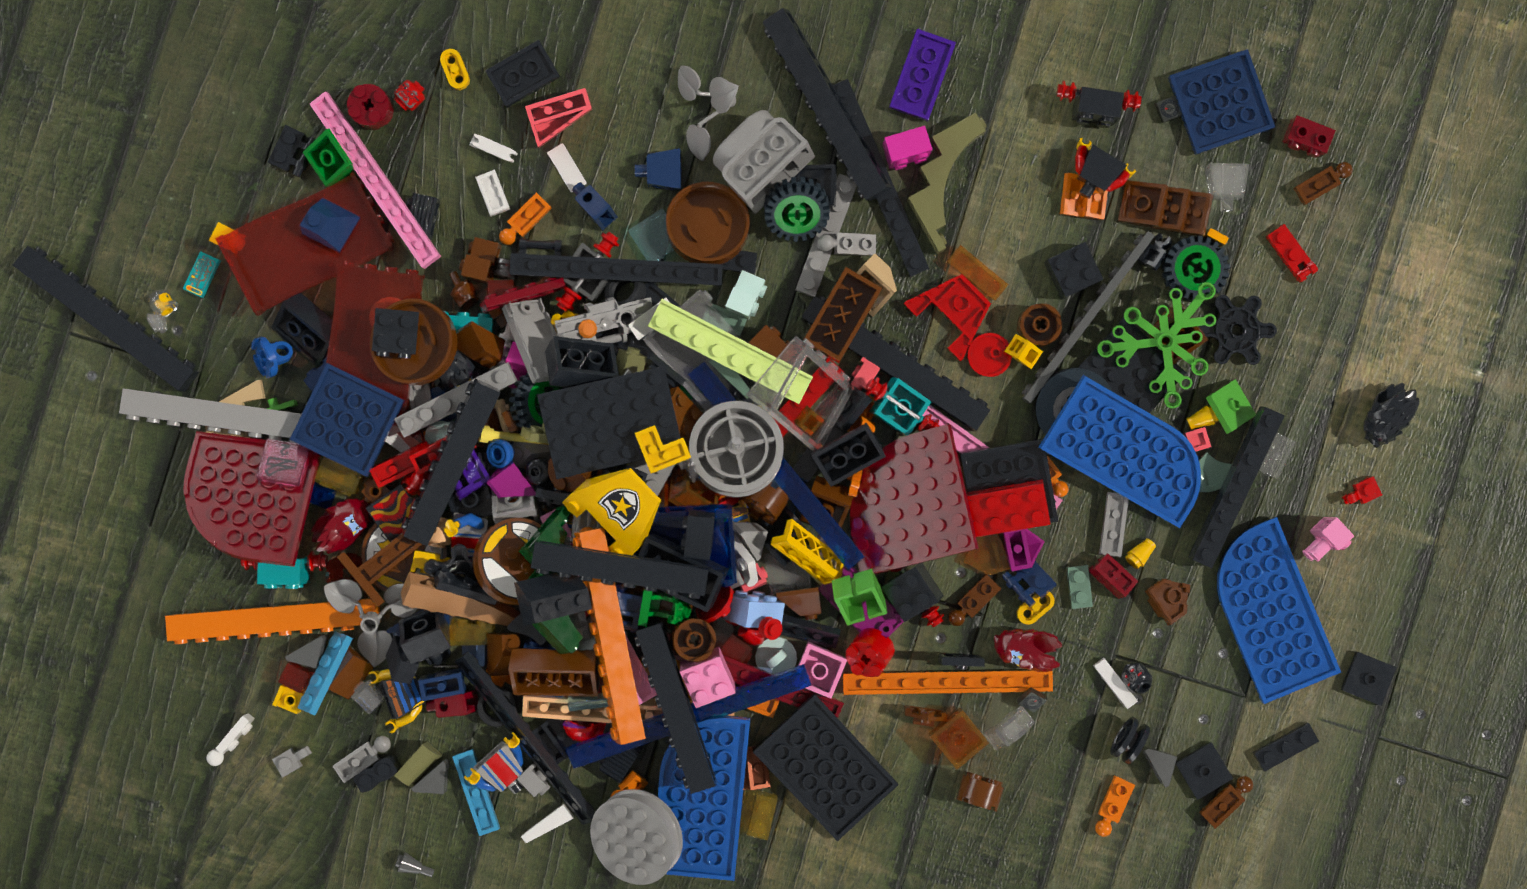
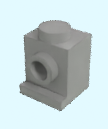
M534 762L517 778L533 797L538 793L542 796L550 788L546 777L539 769L535 768Z

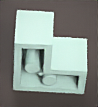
M742 270L725 308L747 318V320L750 319V316L755 317L759 308L757 300L759 297L763 298L767 286L764 285L765 280Z

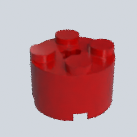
M865 628L858 633L846 650V659L852 673L857 676L879 677L895 652L891 639L889 637L885 638L881 635L882 632L874 628Z

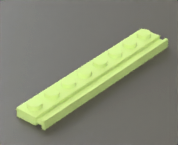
M661 299L648 324V327L798 404L813 376Z

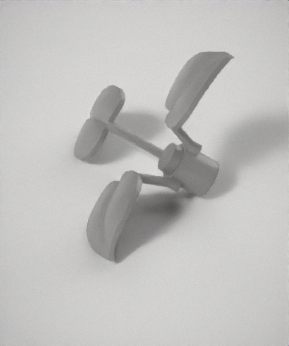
M684 65L680 66L678 71V88L682 97L691 101L696 98V94L711 96V105L716 109L715 112L700 121L697 126L692 124L687 130L686 137L689 149L696 158L705 161V157L710 151L711 138L708 131L702 128V125L717 114L725 113L730 107L735 106V96L739 86L722 77H715L710 83V92H701L698 90L701 86L698 74L692 68Z
M340 579L327 583L324 586L326 598L337 611L351 613L355 605L358 607L359 617L362 618L360 626L364 631L358 638V648L373 667H376L386 659V653L393 639L386 630L378 631L380 618L389 608L398 617H408L417 610V608H409L402 604L401 591L404 583L394 584L385 591L384 600L388 605L379 614L372 611L364 614L362 606L358 602L362 597V590L357 582L351 579Z

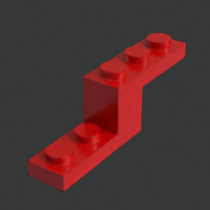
M447 436L430 445L426 440L374 465L370 473L378 488L415 470L418 475L428 471L432 460H436L439 455L437 450L441 441H446Z

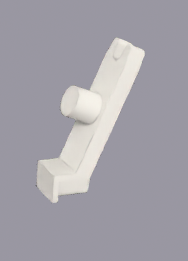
M474 134L469 144L476 149L478 148L511 163L514 160L510 156H517L514 150L477 134Z

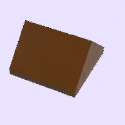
M349 646L328 690L349 700L366 679L369 672L373 670V665Z

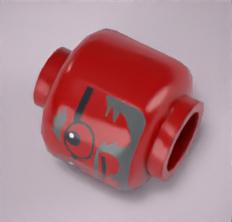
M405 80L394 91L396 96L394 100L405 111L407 109L413 111L425 100V96L422 93L425 89L417 81L412 83L410 80Z

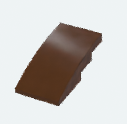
M1127 180L1118 221L1155 229L1205 236L1213 195L1211 193L1194 192L1184 188L1168 187L1165 184Z

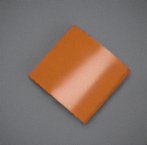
M1065 173L1060 215L1104 220L1108 191L1100 193L1095 190L1090 199L1085 198L1079 194L1084 183L1077 179L1078 174Z

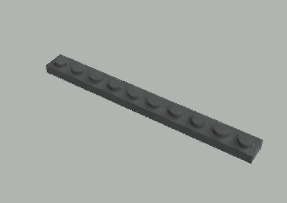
M1147 231L1144 235L1140 233L1133 242L1135 247L1132 251L1127 250L1120 259L1123 261L1120 267L1117 268L1115 266L1108 275L1111 278L1107 284L1103 283L1096 291V294H1098L1097 298L1094 301L1090 300L1084 307L1085 314L1082 318L1078 316L1071 325L1074 328L1071 333H1065L1061 338L1059 349L1057 351L1053 350L1046 359L1049 362L1045 368L1041 366L1035 373L1034 377H1036V380L1033 384L1028 383L1021 393L1024 396L1021 400L1027 404L1032 402L1155 235Z

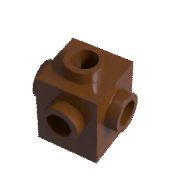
M370 477L363 484L365 487L361 491L365 495L363 499L370 505L392 490L391 486L393 484L390 482L378 488L373 477Z

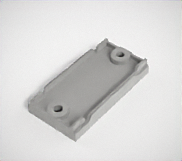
M541 298L538 300L508 303L502 308V311L532 384L549 381L545 350L552 337L557 336L554 325L551 324L548 312H545Z

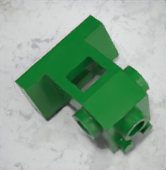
M644 590L638 625L646 627L649 616L668 618V623L677 625L690 616L691 606L689 603L670 594ZM660 601L672 602V611L660 610Z

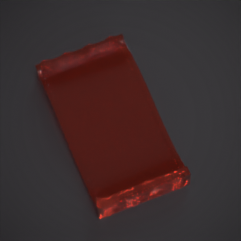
M354 172L320 192L270 212L224 236L221 235L215 238L256 316L265 313L266 310L296 294L344 274L387 251L394 250L392 243L395 241L389 231H384L382 227L385 224L380 213L375 214L372 208L375 206V203L370 194L365 195L363 189L366 187L360 177L356 178ZM322 198L360 217L359 222L340 253L302 234L300 224L310 207Z
M343 261V265H336L335 306L326 363L404 399L405 401L398 414L400 416L409 410L411 385L392 380L380 371L371 354L370 335L375 321L376 308L386 309L393 303L404 299L422 300V287L425 275H419L418 270L406 269V273L398 272V268L385 266V270H379L377 265L364 264L363 268L356 267V262Z

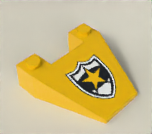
M631 468L586 479L562 503L576 518L587 510L615 539L608 547L609 552L633 555L643 545L648 536L661 499Z

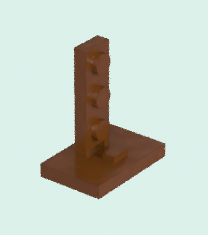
M402 533L358 568L345 552L337 556V559L378 607L385 601L371 584L422 544L404 537Z

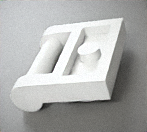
M733 532L726 536L727 546L739 572L745 578L744 582L748 587H752L758 582L755 560Z

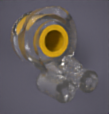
M159 289L153 291L148 298V304L153 313L147 314V321L154 332L165 333L168 330L165 317L177 310L179 304L172 300L168 291Z

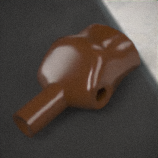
M456 271L450 273L449 276L454 284V288L450 292L451 297L456 301L460 310L464 311L471 308L479 300L474 286L469 280L461 281Z

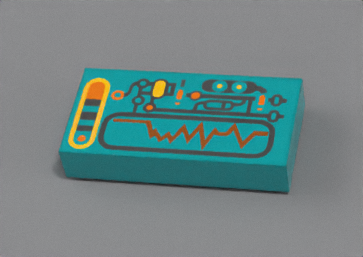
M200 251L183 289L204 298L221 260Z

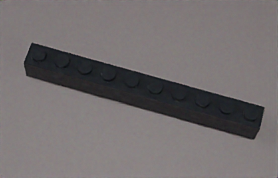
M781 8L763 21L766 27L764 32L769 39H773L776 45L774 46L775 51L780 57L784 58L786 70L789 74H793L796 79L795 85L797 89L804 93L807 98L805 99L807 106L810 110H814L817 115L815 117L816 122L821 128L824 127L827 133L825 135L830 145L835 146L837 150L836 156L841 163L846 165L848 169L846 173L850 180L855 181L858 188L856 190L859 196L867 201H872L891 189L892 186L791 12L788 9Z
M27 246L13 264L15 268L175 389L182 392L188 389L200 373L195 369L196 364L187 358L183 360L178 356L180 352L171 346L167 348L162 344L163 339L152 333L150 335L145 331L147 328L138 321L134 323L129 319L130 315L121 308L119 310L112 306L114 303L105 296L101 298L96 294L97 290L88 283L86 285L79 281L81 278L72 271L68 273L63 269L64 265L60 261L48 258L46 256L48 253L39 246L36 248Z
M815 296L801 316V319L812 325L827 299L823 296L819 298ZM862 323L848 350L880 367V370L888 376L899 378L929 399L933 405L971 430L977 431L990 412L985 401L980 398L973 399L969 396L970 392L961 386L959 389L952 385L953 381L944 375L942 377L936 375L934 368L928 364L924 366L919 364L917 357L909 352L904 354L899 351L900 346L892 341L887 343L882 339L883 335L875 330L870 332L864 328L866 324Z

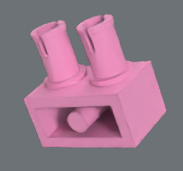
M1323 517L1310 530L1315 537V541L1303 550L1302 553L1310 561L1316 560L1319 562L1329 550L1346 549L1351 544L1350 540L1354 535L1337 517Z

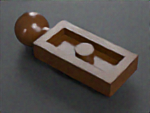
M1341 162L1337 165L1335 171L1330 166L1293 189L1302 204L1306 205L1342 184L1339 178L1344 179L1351 176L1353 172L1352 165L1348 162Z
M985 574L956 603L960 609L950 612L949 622L953 626H961L965 621L966 614L973 618L1001 588Z
M1241 776L1238 778L1235 788L1228 784L1199 813L1216 829L1245 801L1241 794L1248 793L1253 789L1252 779L1247 776Z

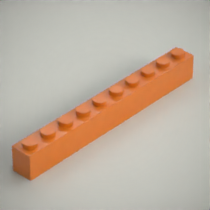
M603 527L574 533L573 546L609 551ZM592 578V581L582 580L588 588L592 606L591 610H587L592 621L589 623L591 634L595 636L596 643L593 647L595 655L599 656L598 672L604 681L602 693L604 698H607L608 707H606L608 719H611L613 727L610 728L613 741L615 740L620 745L646 739L615 582L613 585L603 584L601 579Z
M370 598L358 601L362 606L364 614L371 611L377 614L380 613V606L377 607ZM329 602L165 616L167 641H174L175 644L188 643L187 639H195V643L208 642V638L216 637V641L229 640V636L236 635L237 639L250 638V634H258V638L270 637L272 632H279V636L292 635V631L297 630L300 631V634L313 633L312 629H320L321 632H331L333 627H341V631L354 630V626L361 624L362 618L359 617L360 613L356 605L351 613H342L337 611Z

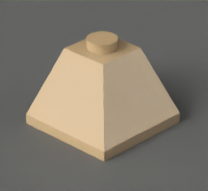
M876 254L857 272V274L882 287L880 294L868 312L872 317L877 314L897 291L891 268Z

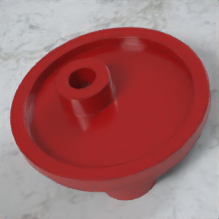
M984 333L976 337L971 342L967 354L971 368L977 374L985 377H995L1002 374L1009 367L1012 356L1004 352L1009 345L1007 340L995 333Z
M723 582L714 606L708 612L696 607L698 619L710 623L721 616H727L731 610L730 605L734 594L731 586Z

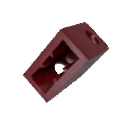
M476 689L465 690L464 694L427 700L426 710L428 713L436 712L437 718L468 715L477 711L478 692Z

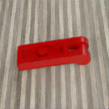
M1285 224L1266 236V239L1298 282L1302 283L1307 279L1308 275H1313L1318 271L1316 264L1310 260ZM1300 263H1302L1305 266V268L1302 270H1300L1297 266Z

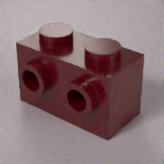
M1296 115L1291 119L1282 142L1288 144L1287 147L1290 149H1301L1306 151L1307 155L1319 158L1327 154L1336 130Z

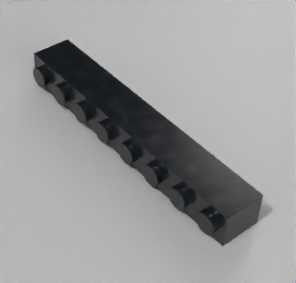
M476 378L473 383L470 382L465 390L467 397L464 403H459L456 409L457 418L455 422H450L446 433H449L446 441H441L437 450L439 455L436 460H432L428 471L430 474L427 479H423L419 487L421 493L418 498H414L410 506L412 512L409 517L404 518L401 525L404 537L428 546L500 395L498 388Z
M1264 406L1259 407L1188 557L1210 568L1213 567L1285 415Z
M537 540L534 544L531 568L536 569V572L541 574H549V571L558 572V576L570 578L571 575H577L580 580L592 581V578L601 579L603 584L613 585L614 582L623 583V587L635 588V585L644 586V590L656 592L658 588L666 590L665 593L678 595L679 592L687 593V597L699 599L700 595H705L709 574L708 567Z
M663 621L638 628L634 639L637 647L642 649V663L645 668L648 667L650 675L648 680L651 688L655 687L657 693L655 701L658 708H662L664 727L669 728L671 734L669 742L672 749H676L678 755L676 756L677 766L679 769H683L685 775L682 777L684 786L690 790L691 794L715 787L717 779Z

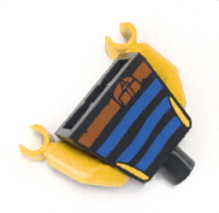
M389 669L371 671L369 674H375L376 680L370 683L380 684L392 718L385 723V726L389 723L393 724L394 729L389 731V733H394L399 727L414 721L422 710V704L425 703L421 698L417 676L413 677L412 683L407 684L392 681Z

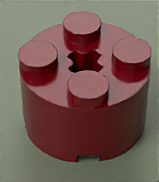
M357 85L347 100L349 115L356 123L367 130H378L387 125L393 117L394 107L391 99L376 85ZM371 104H373L374 107H373V108H369V110H368L367 107H368V106H371Z

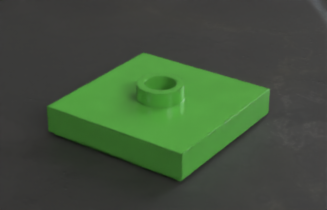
M1236 379L1206 397L1226 434L1234 431L1256 415Z

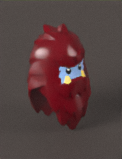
M355 498L347 499L344 502L336 503V506L327 508V512L319 517L311 529V532H314L311 541L319 542L316 551H326L327 554H330L337 550H344L353 544L359 536H362L365 530H368L372 523V517L366 510L369 504L364 499L360 501Z
M1034 629L1004 630L1000 635L994 636V649L1005 663L1016 664L1020 668L1037 672H1049L1060 666V663L1055 661V657L1044 654L1055 652L1057 648L1063 646L1053 634Z

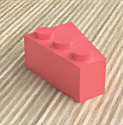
M586 88L525 106L539 148L593 110Z

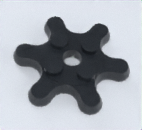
M1220 295L1215 299L1219 318L1216 320L1215 325L1211 327L1202 325L1200 328L1206 337H1214L1218 340L1219 347L1214 353V360L1218 364L1227 363L1233 353H1241L1248 364L1256 365L1261 360V355L1256 348L1257 341L1261 338H1273L1276 335L1277 328L1273 323H1262L1257 318V312L1262 305V301L1258 296H1250L1242 307L1232 305L1229 297L1226 295ZM1235 324L1240 325L1242 328L1240 336L1232 334V327Z
M461 543L454 545L452 548V558L448 561L439 562L435 559H429L424 564V571L433 576L437 570L442 572L448 571L454 575L456 573L464 574L465 577L477 581L473 568V559L467 556L468 550Z

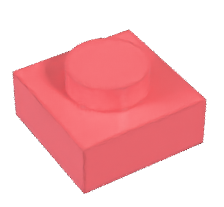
M1205 427L1183 433L1195 449V452L1211 447Z

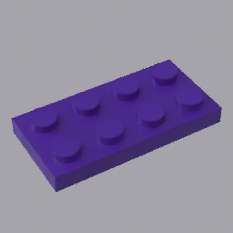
M917 29L889 108L928 122L956 42Z

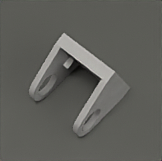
M528 481V483L531 485V487H532V488L534 489V491L536 492L535 485L531 484V483ZM491 489L492 513L495 524L510 518L533 516L535 522L540 525L543 524L540 520L542 511L538 497L498 498ZM515 498L518 499L516 502H513V503H510V502H509V501L512 500V499H515Z

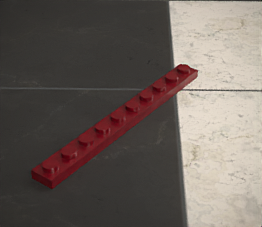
M667 632V635H668V638H669V641H670V633ZM673 651L676 660H678V661H683V660H685V659L680 658V657H679L678 655H676L675 652ZM723 654L735 683L795 707L801 706L815 693L838 718L844 705L843 701L833 697L830 699L794 684L790 680Z

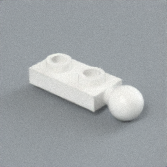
M249 713L243 715L216 749L211 750L207 754V762L211 766L220 765L224 760L223 754L228 750L231 752L239 744L238 738L250 731L253 727L251 723L255 718Z

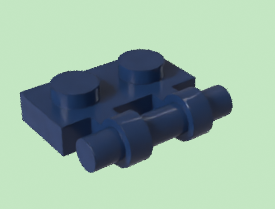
M1036 561L1032 568L1017 570V574L1013 577L1009 572L1002 575L1008 588L1013 589L1019 595V600L1022 603L1025 602L1029 607L1036 603L1032 598L1035 593L1042 599L1057 586ZM1024 580L1030 588L1024 590L1019 583Z

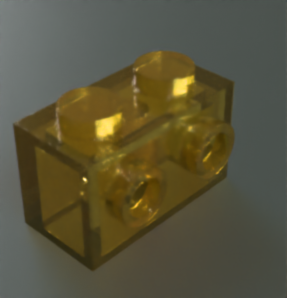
M456 619L455 623L449 625L451 646L487 645V634L495 633V624L476 620V623H468V619Z

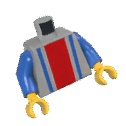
M454 513L453 520H447L445 523L446 527L444 528L446 535L452 537L451 556L454 545L461 543L468 550L467 556L469 558L473 557L479 538L488 529V520L472 513L466 515ZM447 557L443 560V562L448 561L451 558Z
M512 732V739L508 740L505 737L504 741L506 743L501 741L473 768H470L472 771L471 776H464V779L479 789L491 792L498 789L502 792L508 787L513 794L518 793L523 788V785L517 780L523 773L521 768L523 757L519 745L520 739Z

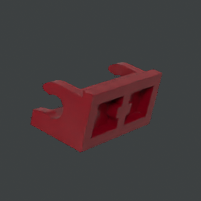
M1108 553L1101 556L1098 562L1089 568V573L1118 599L1126 597L1139 582Z

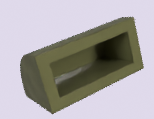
M426 741L394 776L407 786L414 787L442 754Z

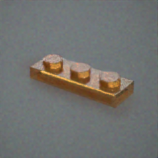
M961 245L947 261L948 264L960 274H963L993 301H996L1009 285Z

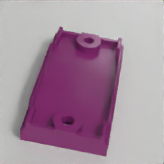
M846 560L841 578L848 575L852 578L858 571ZM832 583L822 584L818 588L819 592L840 612L834 600ZM885 599L887 614L869 619L866 601H864L865 621L852 625L859 632L865 628L878 629L882 632L881 635L887 638L904 621L896 609ZM885 626L889 627V630L887 632L883 631V628Z

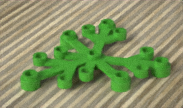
M1209 282L1201 283L1198 287L1197 296L1183 313L1181 305L1182 291L1179 288L1171 289L1169 297L1173 303L1175 323L1170 329L1167 317L1169 309L1166 305H1159L1156 308V314L1159 316L1160 331L1141 317V312L1138 308H1127L1124 312L1126 322L1139 325L1154 338L1136 340L1125 331L1123 326L1116 325L1112 330L1113 335L1125 342L1112 343L1109 340H1103L1097 346L1098 353L1102 357H1110L1115 351L1125 350L1123 354L1117 356L1116 363L1119 367H1126L1129 359L1137 349L1157 346L1163 351L1165 369L1156 380H1152L1149 383V388L1153 393H1158L1166 382L1167 393L1164 396V403L1169 408H1177L1181 404L1182 399L1179 393L1176 392L1175 380L1183 389H1189L1192 386V380L1173 368L1171 351L1190 364L1194 374L1204 375L1208 371L1209 366L1205 359L1195 358L1178 345V343L1186 342L1199 343L1203 338L1202 333L1198 330H1193L1189 334L1177 335L1181 328L1202 325L1211 327L1215 325L1216 317L1210 313L1204 315V317L1190 318L1205 299L1208 300L1214 297L1216 293L1214 285ZM1206 286L1209 287L1210 292L1203 294L1202 289ZM1173 291H1179L1180 295L1178 298L1172 297ZM1161 307L1166 308L1164 315L1158 313ZM1129 312H1136V317L1130 319L1128 317ZM1208 316L1213 317L1211 324H1207L1205 321ZM1117 328L1123 329V333L1121 335L1115 334V330ZM1199 333L1200 338L1196 341L1193 340L1192 335ZM1163 337L1170 339L1168 344L1162 343ZM1105 344L1110 346L1107 352L1102 351V346ZM1121 357L1126 358V363L1123 365L1118 363ZM1198 362L1203 364V368L1200 370L1195 368ZM1184 379L1190 381L1188 386L1182 385ZM1159 383V389L1153 390L1152 384ZM1171 395L1176 396V401L1173 403L1168 401Z

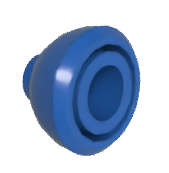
M494 439L488 444L486 450L489 463L499 469L510 464L515 454L514 447L503 439Z

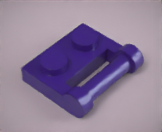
M474 449L462 472L469 485L463 487L461 481H458L455 487L457 498L459 500L465 498L471 492L487 484L490 478Z

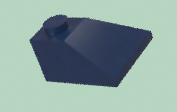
M322 198L310 207L300 224L302 234L340 253L359 222L360 217Z

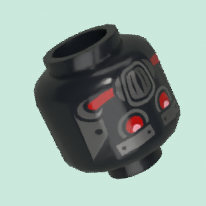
M1142 663L1127 664L1121 674V680L1131 693L1143 694L1152 686L1153 677Z

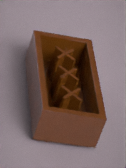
M845 267L805 336L803 343L839 363L880 294L882 287Z
M512 649L508 670L514 695L598 697L601 677L598 672V656L595 655L594 650H576L571 654H559L557 650Z

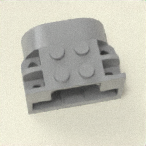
M760 110L746 118L719 145L714 153L713 163L722 172L730 188L756 214L764 206L766 194L769 195V189L773 188L775 190L774 184L777 182L782 186L783 179H787L789 182L791 177H795L815 155L808 141L784 118H774L768 111Z

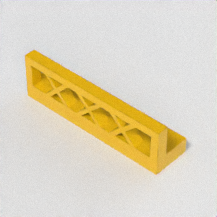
M793 519L787 520L784 535L772 537L771 545L824 585L832 583V580L841 578L845 559ZM793 529L795 530L798 539H795L791 536ZM805 539L809 541L810 550L806 546ZM818 549L822 550L824 559L820 558ZM831 559L837 562L836 569H834Z

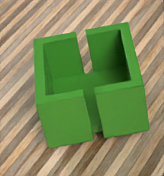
M872 569L855 573L852 578L848 575L832 580L834 600L847 626L865 621L864 601H866L869 619L887 614L885 596Z

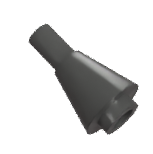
M406 852L403 855L399 854L395 867H398L397 872L420 873L431 878L435 870L422 865V863Z

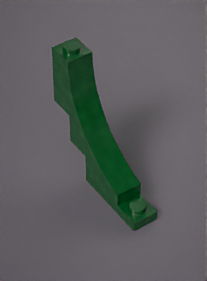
M565 505L557 507L519 550L521 555L530 564L532 563L534 544L537 540L564 544L568 533L561 526L569 520L568 516L571 513ZM535 569L528 579L548 574L537 573ZM569 615L532 624L559 654L575 652L579 647L578 643L583 638L570 620Z

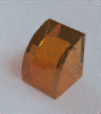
M806 405L793 421L811 436L824 419Z

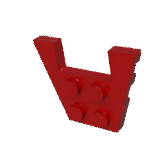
M963 274L909 299L903 304L917 317L930 303H933L962 332L947 348L959 361L964 358L991 305L985 296Z

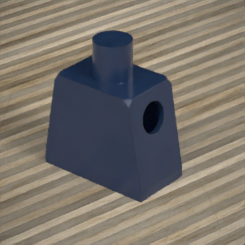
M680 149L647 154V164L635 165V177H647L648 187L680 192Z
M579 182L573 187L572 191L577 195L575 200L602 231L618 218L611 206L591 185L585 187L582 182Z

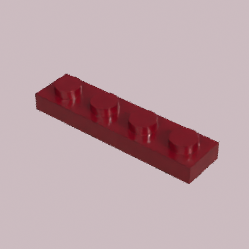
M551 277L539 285L533 282L525 285L524 289L521 290L511 288L506 290L503 295L497 296V293L484 297L485 300L480 304L483 313L502 308L510 302L527 301L561 291L566 285L563 278L556 279V277Z

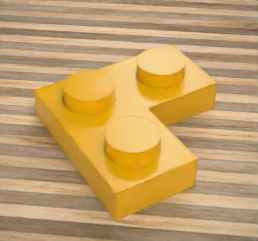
M655 425L635 433L650 473L691 458L684 438L663 445Z

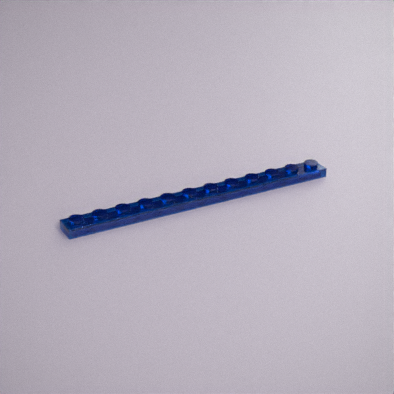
M705 362L688 374L713 406L724 402L736 401ZM782 457L780 469L774 478L775 482L788 495L789 499L848 570L851 569L865 556Z
M805 664L737 687L735 688V694L695 708L694 703H691L696 721L701 722L712 717H724L812 686V682ZM664 714L642 721L646 739L620 745L615 740L613 741L609 732L567 747L566 752L573 769L671 735L669 728L664 727L662 721Z

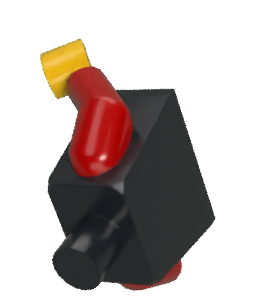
M1080 138L1076 146L1075 171L1078 173L1077 179L1084 183L1079 194L1085 198L1090 199L1095 190L1103 193L1122 187L1136 172L1135 169L1132 172L1127 169L1128 163L1121 162L1095 145L1090 147L1091 141L1088 144H1084L1082 142L1083 138Z

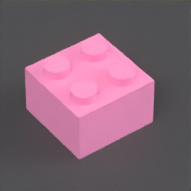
M807 642L792 678V683L831 699L847 659L837 653Z
M720 647L714 648L711 655L702 661H680V674L695 708L736 693L735 682Z

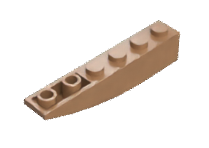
M411 572L408 573L401 591L402 604L409 608H420L430 612H440L450 616L485 621L490 624L508 626L521 614L508 604L499 601L493 605L438 590L435 588L434 577Z

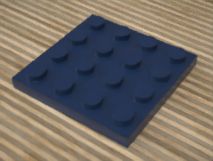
M1248 49L1168 77L1195 155L1275 128Z
M326 363L289 440L368 477L405 400Z

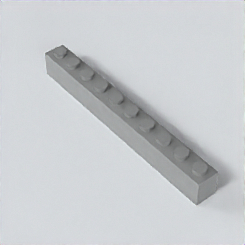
M130 389L122 390L119 410L120 414H126V419L139 420L140 417H147L146 422L160 423L161 419L167 420V425L180 426V422L188 423L187 427L200 429V426L203 425L208 426L207 430L220 432L221 428L228 429V433L241 435V431L249 432L248 436L261 438L262 434L269 435V439L282 441V437H291L302 415L299 413Z

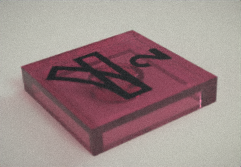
M267 439L256 475L257 480L299 487L310 449L298 443Z

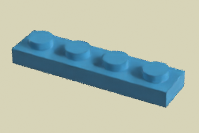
M336 631L334 632L304 695L301 697L298 709L316 715L353 638Z
M474 749L452 756L479 836L499 830L500 825L488 791L479 789L464 779V776H471L472 771L470 768H473L478 763Z

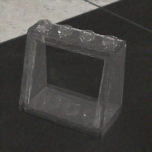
M795 336L746 395L814 452L823 447L855 387L849 383L850 377L842 371L840 373L837 372L839 368L829 360L827 363L825 361L827 357L817 349L815 352L813 350L815 346L806 338L802 341ZM806 357H809L837 384L798 428L777 409Z

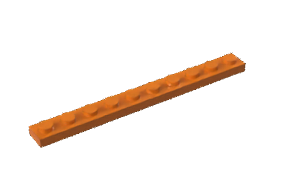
M1033 670L882 672L879 677H865L862 675L857 676L853 673H843V695L1025 692L1030 687L1039 692L1053 691V670L1049 672Z

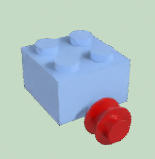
M736 590L730 605V613L723 617V619L734 626L741 625L747 628H758L762 637L775 640L782 632L785 603L777 601L775 596L765 595L764 592L753 591L752 594H748V592Z

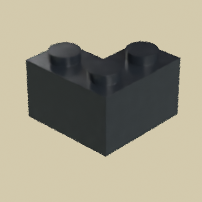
M690 510L688 516H684L683 529H686V531L683 532L681 550H684L685 558L710 560L715 530L714 512Z

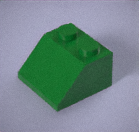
M326 129L303 151V154L326 187L343 182L354 171L353 163L330 129Z

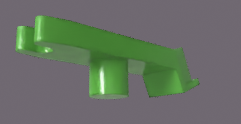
M277 398L267 400L270 407L268 409L283 411L298 405L296 400L278 404Z

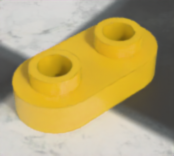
M455 49L443 51L440 56V62L449 84L456 90L467 88L470 83V77L461 55ZM450 58H455L453 64H449ZM458 77H463L461 83L456 82Z
M1049 592L1045 595L1046 602L1044 604L1039 602L1040 597L1035 593L1032 598L1036 603L1032 607H1029L1024 602L1017 609L1018 620L1026 625L1035 623L1053 607L1054 596L1052 593ZM1025 610H1029L1031 613L1027 618L1023 615Z

